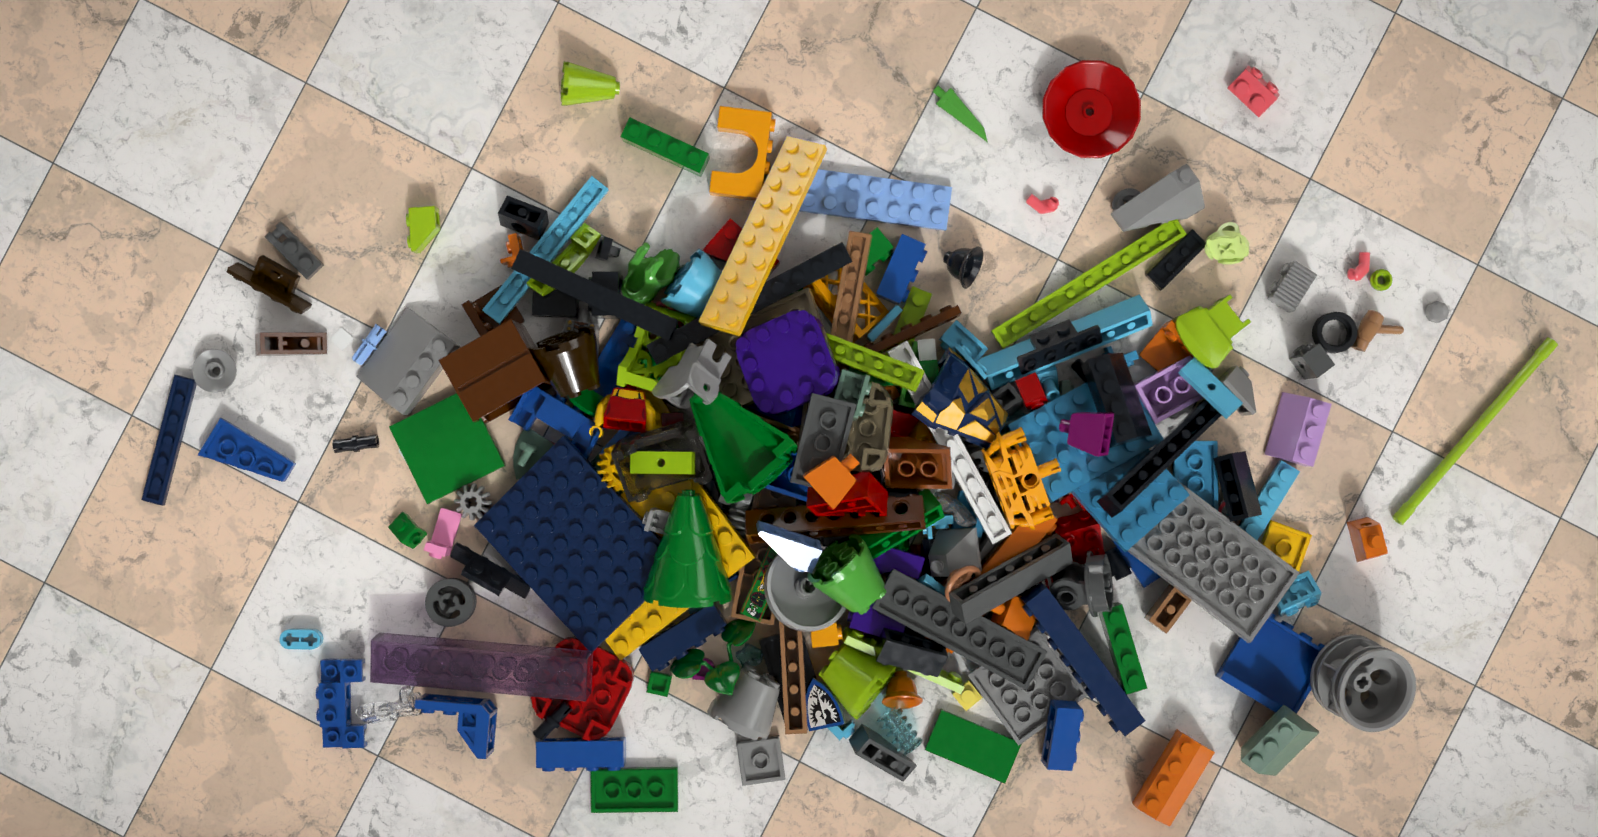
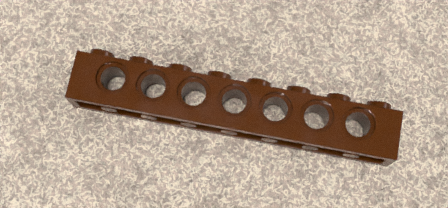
M909 494L906 497L897 498L888 496L887 516H875L878 512H866V516L853 518L858 512H845V515L840 516L837 520H831L833 516H816L806 507V504H798L793 507L775 506L770 509L753 508L752 510L745 511V531L749 544L767 543L758 535L757 521L765 523L773 521L772 525L814 539L850 536L852 534L863 535L926 529L925 505L923 495ZM900 510L907 511L904 514H897V512ZM814 517L818 518V519H817L816 521H814V522H809V520H810L811 518H814ZM791 519L796 520L792 524H787V522Z

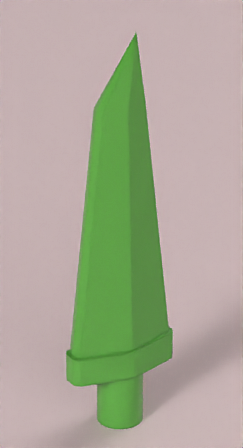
M938 85L932 91L940 98L936 105L988 142L984 127L956 95L955 91L950 88L945 92Z

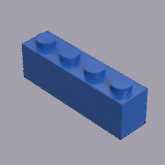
M602 737L591 741L582 738H545L543 742L540 739L536 741V768H542V771L545 772L555 771V768H564V771H576L577 768H586V771H597L599 767H607L609 771L621 770V767H624L626 764V737Z

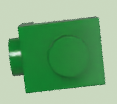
M403 511L388 526L402 544L412 549L419 545L427 535V532L418 527L411 517Z

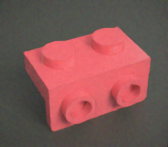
M1248 65L1228 86V89L1255 115L1260 117L1278 99L1280 95L1278 93L1279 89L1272 82L1269 81L1267 83L1262 78L1263 74L1256 67L1251 68Z

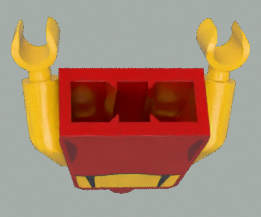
M627 384L623 388H614L612 394L606 395L598 403L594 417L595 426L590 428L589 434L592 436L595 428L600 430L598 438L603 436V428L645 433L646 429L647 434L644 436V442L647 444V437L653 435L655 438L654 444H656L658 440L657 435L654 433L656 429V411L650 400L645 399V392L636 390V386Z

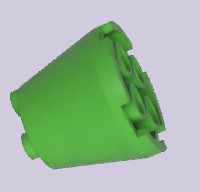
M857 534L850 535L849 539L839 543L837 540L821 553L813 572L808 573V580L815 588L850 612H858L860 615L866 613L872 603L877 599H881L886 594L884 581L866 542Z

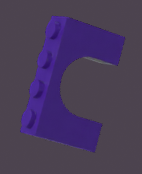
M893 547L876 557L874 561L880 575L890 572L894 568L909 577L919 579L925 556ZM872 604L864 614L860 615L858 612H849L847 621L851 622L849 628L878 637L884 627L904 633L905 625L871 607Z

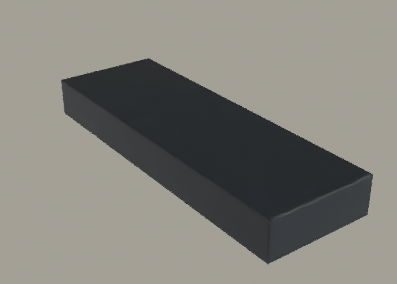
M1193 229L1190 230L1145 276L1160 291L1163 290L1205 248V241Z

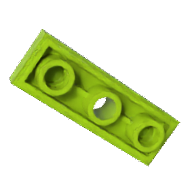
M630 451V474H695V452Z

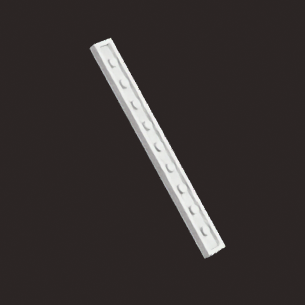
M908 341L887 351L889 357L922 369ZM925 373L916 392L908 390L915 405L919 398L927 393L932 386ZM928 427L937 444L951 448L952 472L990 542L994 544L1012 534L959 435H949L947 430L939 427L936 429Z

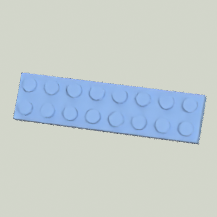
M818 169L799 211L946 231L952 187Z

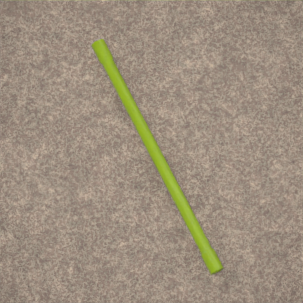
M1549 337L1544 340L1517 375L1409 500L1392 516L1398 524L1403 525L1410 518L1418 505L1538 366L1558 346L1555 340Z

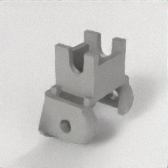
M706 339L703 346L699 347L690 343L678 365L668 368L653 388L652 393L657 398L667 399L670 403L682 409L690 406L689 399L694 396L693 393H696L703 399L702 402L708 405L718 396L719 384L721 382L720 377L731 356L723 353L716 363L712 359V355L717 345L710 339ZM704 385H707V391L704 390Z

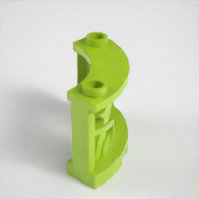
M648 302L645 304L654 310L684 322V325L696 319L681 312L656 306V303ZM637 326L634 337L638 338L634 348H629L626 356L618 365L616 385L625 387L629 384L652 391L659 382V377L663 376L669 367L677 366L686 350L672 356L659 365L653 366V361L645 349L647 344L660 338V336L651 340L649 339L651 332ZM641 360H647V368H645V363L640 364ZM651 374H654L655 379L650 378Z

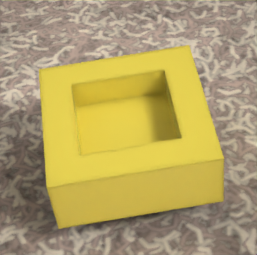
M969 680L964 683L965 687L961 694L952 692V695L965 711L983 698Z

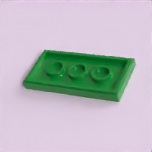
M941 709L924 749L1005 784L1021 745L1018 746L1015 740Z
M678 767L621 768V770L617 771L599 768L597 771H591V813L678 812Z

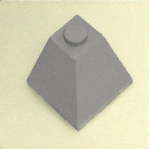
M1232 366L1218 380L1243 402L1237 409L1241 416L1254 415L1256 407L1252 381L1248 378L1249 373L1241 366Z
M976 528L940 529L937 531L928 555L931 577H948L952 571L968 565L976 566L982 571Z

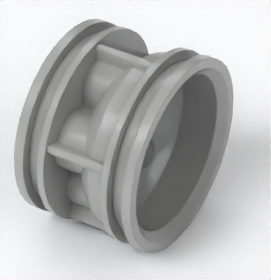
M1349 634L1330 641L1319 652L1311 669V689L1317 702L1326 710L1365 732H1380L1396 725L1408 713L1415 698L1416 678L1409 662L1400 654L1382 647L1365 636ZM1380 669L1379 678L1372 681L1371 673ZM1368 690L1369 698L1361 702V692Z

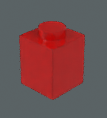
M1036 372L1015 380L1027 410L1031 408L1033 410L1038 409L1045 402H1048Z

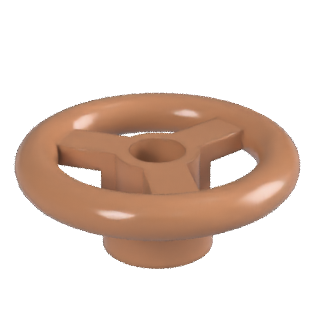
M968 565L956 569L949 574L945 587V597L949 602V593L967 584L973 573L975 574V579L982 575L978 567Z

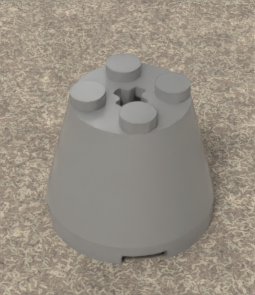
M745 664L740 669L733 695L719 693L711 702L707 712L715 720L721 718V722L727 725L728 729L756 741L758 737H762L761 740L766 741L773 722L780 684L775 681L773 676L764 673L762 676L756 673L755 668Z

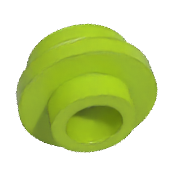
M1376 270L1370 276V284L1377 291L1387 290L1392 285V275L1387 270ZM1379 276L1383 278L1382 284H1379L1377 281Z

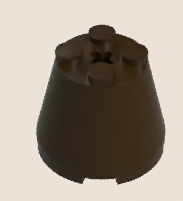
M593 326L578 328L579 332L574 330L565 333L564 331L536 343L537 348L534 346L530 347L535 360L560 397L568 396L571 399L580 396L583 390H594L600 387L597 336Z

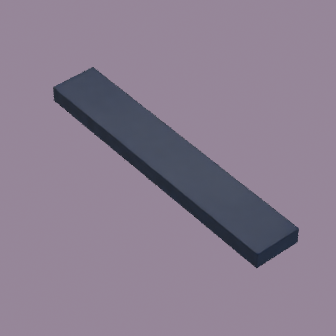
M174 375L142 501L164 506L166 503L197 386L194 379Z

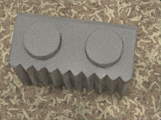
M1297 261L1290 262V264L1286 263L1279 273L1282 275L1278 282L1274 281L1268 290L1270 295L1267 299L1289 313L1296 310V307L1317 277L1316 273Z

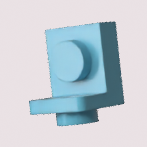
M951 513L944 514V518L922 530L923 534H927L928 539H933L932 526H935L936 529L949 528L948 524H953V515Z
M851 719L843 728L841 725L828 729L840 741L843 737L847 739L855 731L853 728L855 722Z

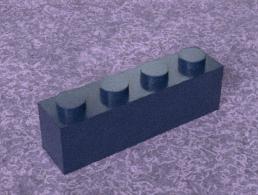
M714 602L712 607L701 608L645 643L638 650L652 671L655 669L661 671L670 665L668 661L676 657L679 660L687 655V649L692 646L698 648L706 643L707 640L705 638L711 634L715 637L724 632V626L727 625V621Z

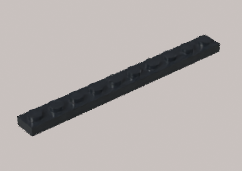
M843 242L766 281L750 315L853 262ZM700 317L675 329L670 341L660 337L646 346L657 365L686 350L690 343L697 344L720 331L702 326L699 323Z

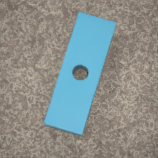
M1195 358L1178 372L1225 419L1243 404Z

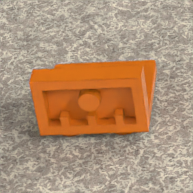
M1172 320L1166 322L1139 353V356L1156 371L1190 355L1193 359V355L1181 341L1176 330V324Z

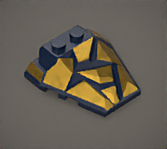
M947 348L938 363L941 369L930 390L919 398L911 414L930 428H942L947 430L949 435H961L965 437L966 441L988 449L990 444L996 439V434L998 432L1001 433L1009 414L969 363L952 349Z

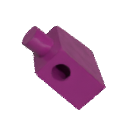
M1072 413L1071 420H1061L1059 431L1068 433L1067 443L1070 446L1094 456H1105L1109 453L1115 413Z

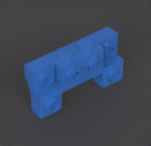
M539 387L524 393L508 420L519 425L525 431H529L538 418L565 436L573 439L571 442L588 459L599 440L600 430L598 428L593 430L592 436L589 434V430L592 426H595V422L585 416V412L575 405L573 407L565 403L567 399L560 397L557 393L553 396Z
M365 658L320 660L321 682L318 683L319 686L316 688V699L319 700L316 718L317 721H320V727H322L323 748H365L368 745L367 741H365L364 733L367 724H351V682H363L366 680V676H363Z

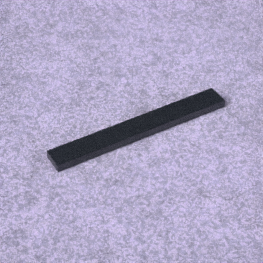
M522 249L519 250L511 268L668 341L671 340L679 322L677 319Z

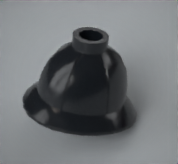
M979 246L973 249L961 248L953 252L948 251L943 258V262L947 264L949 273L960 281L964 289H967L972 285L980 271L984 252Z

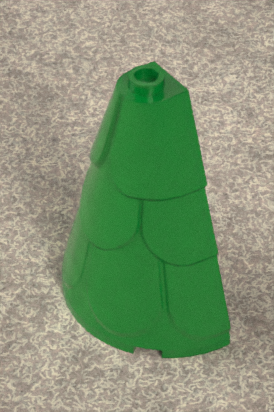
M707 385L703 386L704 390L707 391ZM718 392L715 400L708 405H705L702 402L703 399L696 393H693L694 396L689 399L699 435L703 438L721 496L724 497L727 503L742 501L745 499V494L752 493L754 495L765 488L789 466L793 460L791 457L792 452L794 454L797 453V444L789 435L766 423L761 417L744 409L740 403Z
M686 489L682 490V493L677 494L663 528L664 534L655 553V560L643 589V599L650 604L653 603V600H656L659 606L703 608L712 607L716 601L723 605L732 600V588L721 560L720 550L713 535L712 523L701 494L695 493V490Z

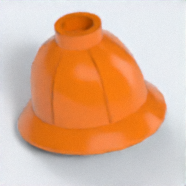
M906 671L895 672V677L888 683L886 696L882 699V704L891 709H908L920 705L923 699L918 695L912 678L908 677Z

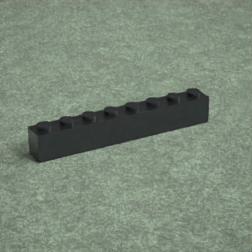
M1204 399L1096 502L1111 518L1122 512L1222 415Z

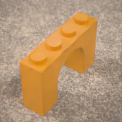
M720 106L718 131L742 134L749 137L757 146L758 156L754 165L742 173L712 171L710 195L756 201L764 185L765 174L768 175L770 171V162H767V154L772 153L773 140H769L770 132L775 130L776 119H772V112Z

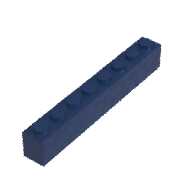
M1040 582L1020 598L1024 603L1022 606L1023 610L1029 617L1033 615L1037 620L1034 624L1042 634L1046 632L1050 637L1047 639V642L1054 651L1058 649L1062 655L1059 658L1066 667L1071 666L1074 671L1071 674L1077 682L1085 684V693L1091 700L1096 699L1099 703L1096 705L1097 709L1103 716L1108 715L1111 719L1108 723L1116 733L1120 731L1124 736H1127L1146 720L1049 589Z

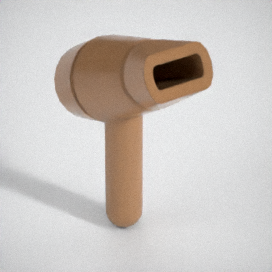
M1368 310L1360 322L1357 339L1351 347L1365 352L1376 334H1402L1404 328L1402 326L1382 325L1383 315L1377 311Z

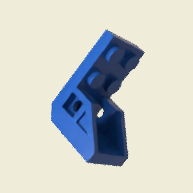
M425 693L415 700V709H421L422 713H434L436 710L443 711L444 715H456L459 712L457 731L477 759H487L494 752L498 708L490 699Z

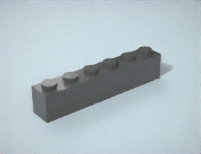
M1056 533L949 593L953 614L966 625L1073 564L1070 543Z

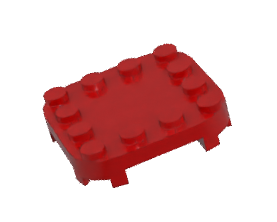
M567 637L560 641L552 650L534 690H532L530 698L532 707L536 715L543 720L546 719L545 716L548 713L551 714L565 700L573 708V711L560 722V727L583 737L582 739L584 740L600 739L611 730L633 685L634 669L626 660H619L615 654L601 647L590 653L576 637Z

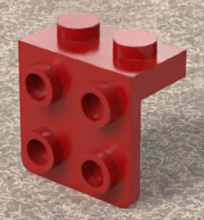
M1081 511L1058 518L1055 523L1057 527L1053 532L1070 543L1072 560L1074 562L1085 564L1087 551H1092L1094 555L1105 554L1100 524L1088 511Z

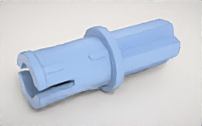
M375 324L365 340L362 339L363 342L352 356V360L359 365H363L371 352L377 349V344L387 331Z

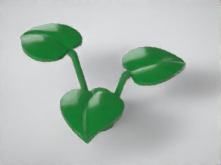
M735 619L724 627L725 631L722 632L721 637L723 641L727 642L726 647L729 661L717 665V668H713L703 660L705 653L702 650L689 649L687 650V655L679 660L676 658L673 661L670 672L678 678L687 679L696 675L701 669V665H704L709 669L704 680L707 687L718 693L733 695L734 686L740 674V667L736 662H733L731 645L741 646L751 637L756 622Z

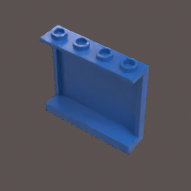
M1271 613L1251 643H1247L1241 637H1238L1215 676L1275 713L1283 705H1286L1297 714L1311 691L1310 675L1314 660L1325 645L1319 643L1317 646L1311 642L1312 637L1303 632L1297 634L1293 631L1294 626L1283 620L1279 623L1274 620L1275 615Z

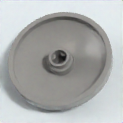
M821 545L823 552L827 547ZM777 554L770 562L764 578L765 598L774 616L787 627L802 632L818 631L835 623L842 616L846 608L815 588L808 580L809 572L796 571Z

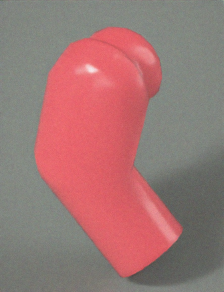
M1031 194L1026 201L1029 206L1040 214L1054 212L1059 206V200L1056 197L1039 200Z
M1359 252L1358 266L1355 269L1350 268L1347 272L1349 280L1355 279V281H1359L1369 272V252Z

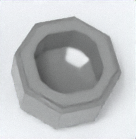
M1439 301L1427 305L1425 310L1428 321L1434 323L1444 321L1449 314L1447 305Z

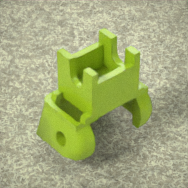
M1230 294L1220 298L1208 309L1197 306L1172 319L1176 324L1178 335L1187 350L1196 360L1210 370L1217 368L1233 349L1231 345L1233 341L1230 338L1251 323L1250 319L1242 322L1227 302L1233 298Z

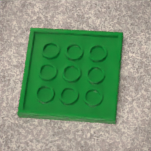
M457 393L389 426L427 504L506 466L482 418L477 422H473Z

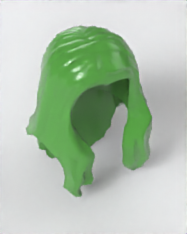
M647 242L636 250L635 255L629 261L628 274L621 286V292L624 296L643 305L654 300L662 288L673 283L675 273L678 272L677 268L680 267V256L678 253L673 252L672 249H664L654 257L644 258L650 248Z

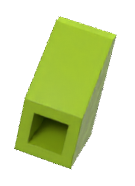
M435 206L408 208L409 214H406L407 227H410V235L407 236L408 248H411V251L416 254L421 253L440 231L439 209Z

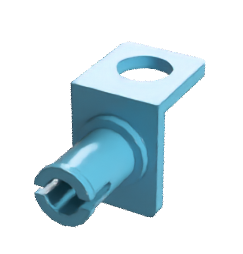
M1053 365L1036 372L1047 400L1053 401L1060 397L1056 366Z

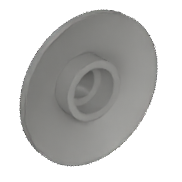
M210 349L201 353L196 358L192 369L196 384L201 389L214 393L229 388L234 382L237 372L233 358L225 351ZM217 367L220 368L219 375H216L214 373V370Z

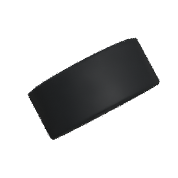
M1331 312L1322 315L1316 320L1312 327V338L1315 344L1320 343L1326 353H1339L1353 346L1357 339L1358 330L1356 323L1349 315L1343 312ZM1338 320L1345 325L1347 335L1341 344L1330 345L1324 340L1322 329L1328 321Z

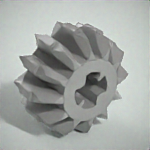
M472 483L470 488L467 485L463 486L464 492L457 491L456 494L461 499H455L454 503H460L461 505L456 508L457 512L464 510L462 518H466L469 515L470 520H475L476 516L481 519L483 517L482 511L485 513L489 511V508L485 505L492 504L491 500L486 501V497H489L491 494L490 492L482 494L485 489L484 486H480L477 489L476 483ZM476 498L475 502H477V505L470 506L471 502H469V499Z
M732 504L727 518L741 537L745 539V510L735 508V504Z

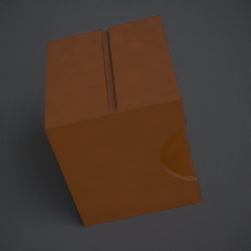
M512 319L438 360L473 422H477L482 418L484 423H489L514 409L522 395L529 390L539 387L545 391L552 387L530 350V347H537L523 324Z

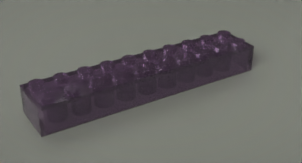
M378 633L371 640L370 682L575 701H586L592 693L593 651L392 633Z

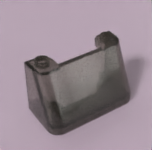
M695 418L620 439L616 442L611 452L628 502L645 501L652 490L690 479L702 485L710 482L714 477L712 464L709 462L703 438L699 435ZM637 451L695 452V474H630V454Z

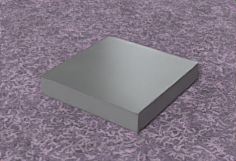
M780 736L768 737L766 741L758 738L757 741L751 739L736 742L742 786L785 780Z

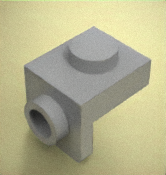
M656 507L650 509L649 512L646 511L642 522L645 525L644 531L664 534L663 528L670 512Z

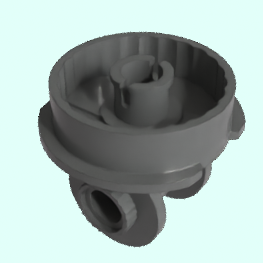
M1087 551L1085 564L1073 561V564L1052 575L1053 583L1049 591L1063 610H1075L1082 605H1088L1092 617H1097L1098 612L1112 611L1113 581L1110 562L1106 554L1094 555L1092 551Z

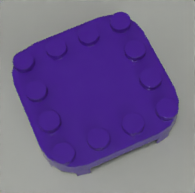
M805 310L788 312L752 328L736 341L737 359L756 406L764 413L774 415L786 414L787 411L810 402L812 393L828 396L833 392L840 375L839 367L836 366L821 327L823 325L818 318Z

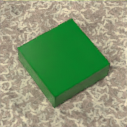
M651 670L646 692L668 697L673 675Z

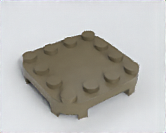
M872 382L869 395L864 396L863 403L866 406L862 417L858 416L857 420L852 421L843 457L844 460L851 453L860 463L851 471L854 473H872L880 470L886 462L889 451L893 401L888 391L880 384ZM836 386L834 387L833 392L826 397H834ZM809 402L806 403V404H803V411H802V419H801L799 442H800V438H801V434H802V430H803V426H804V422H805V418H806V414H807Z

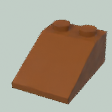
M890 437L889 451L884 463L886 488H953L950 447L912 437Z

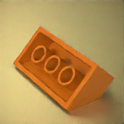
M1176 729L1132 804L1153 819L1171 826L1215 752Z

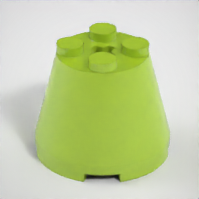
M843 643L838 651L835 650L828 659L830 661L829 665H825L818 675L846 711L858 720L871 706L870 703L886 687L895 673L896 666L883 665L876 661L875 656Z

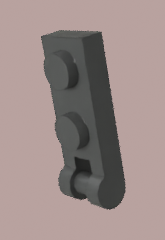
M280 221L276 225L277 228L272 233H267L265 238L307 280L311 279L324 264ZM284 234L287 239L281 243L278 238Z

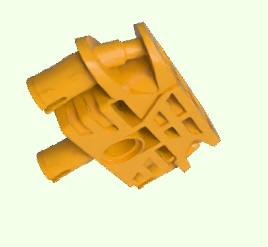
M1022 427L1004 435L998 432L996 439L990 444V447L986 451L982 449L981 452L1004 516L1011 529H1014V525H1019L1020 527H1029L1031 530H1035V525L1054 519L1041 479L1061 472V468L1058 467L1060 465L1057 459L1054 458L1037 466L1031 448L1025 442L1027 439L1024 436L1025 433ZM995 451H999L998 456L990 458ZM1008 458H1010L1012 467H1010ZM1032 473V477L1030 479L1024 480L1027 474ZM1016 477L1021 484L1017 485L1015 480ZM1022 513L1024 518H1014V515Z

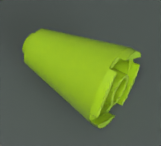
M563 62L562 72H564V75L561 79V106L614 99L615 95H619L620 82L616 81V77L574 63Z

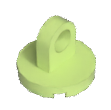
M1227 222L1221 225L1217 232L1208 236L1205 241V253L1210 259L1218 260V263L1236 264L1248 256L1249 242L1246 237L1241 235L1239 226L1236 223Z

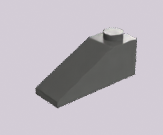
M863 724L849 738V742L857 756L902 782L917 767L912 760L880 734Z

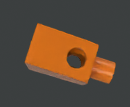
M851 453L841 462L835 456H831L802 476L832 509H835L856 482V479L850 472L860 463Z
M1369 517L1347 522L1357 562L1388 554L1380 523Z
M1015 596L991 610L993 612L991 621L1026 640L1029 639L1035 617L1033 615L1029 617L1023 610L1022 606L1024 603L1020 599L1021 597Z

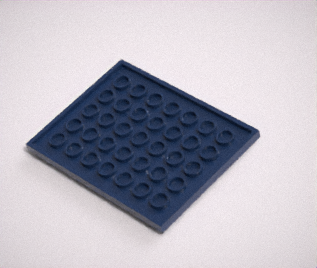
M562 436L474 526L588 651L592 653L645 602L643 599V589L655 560L654 556L661 538L654 531H644L643 518L614 490V487L607 488L608 482L601 481L603 475L598 474V470L566 436Z

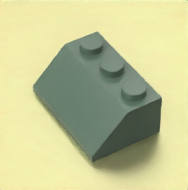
M1283 705L1241 747V761L1258 774L1276 776L1319 734V730L1286 705Z

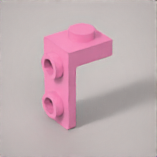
M441 508L432 539L426 542L424 551L430 552L429 556L442 559V556L446 557L451 554L462 518L461 513Z

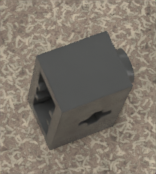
M1309 343L1306 346L1301 345L1293 351L1295 355L1290 358V361L1304 380L1318 378L1335 366L1320 343L1314 345Z

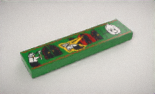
M770 545L740 612L759 622L768 605L764 593L765 574L770 562L778 554Z

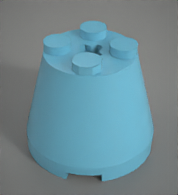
M700 248L690 256L691 261H688L680 268L674 277L673 283L664 292L667 297L661 299V302L666 306L695 318L702 315L722 273L712 259Z

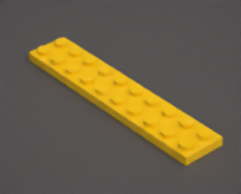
M786 136L699 319V323L702 326L741 336L826 154L827 148L825 145Z

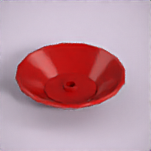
M1082 60L1064 67L1050 81L1043 97L1042 119L1049 136L1062 150L1080 158H1103L1120 151L1133 138L1141 120V99L1134 82L1119 67L1102 60ZM1086 109H1091L1093 114L1088 116L1085 112Z

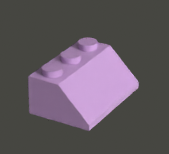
M1282 392L1264 454L1305 467H1313L1332 404L1310 397Z

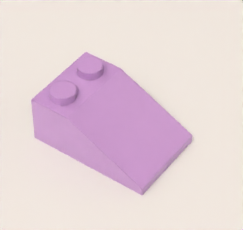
M1191 355L1134 383L1138 397L1154 424L1204 398L1178 374L1192 360Z

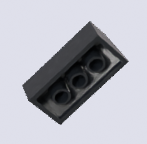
M1108 353L1087 359L1081 367L1097 412L1115 413L1109 447H1116L1152 436L1124 354Z

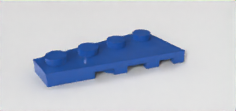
M622 319L598 357L600 387L593 391L603 397L612 394L614 388H623L616 385L618 365L626 356L629 348H634L638 339L634 337L637 326Z
M223 418L219 419L198 453V456L229 464L281 482L287 480L296 465L294 461Z

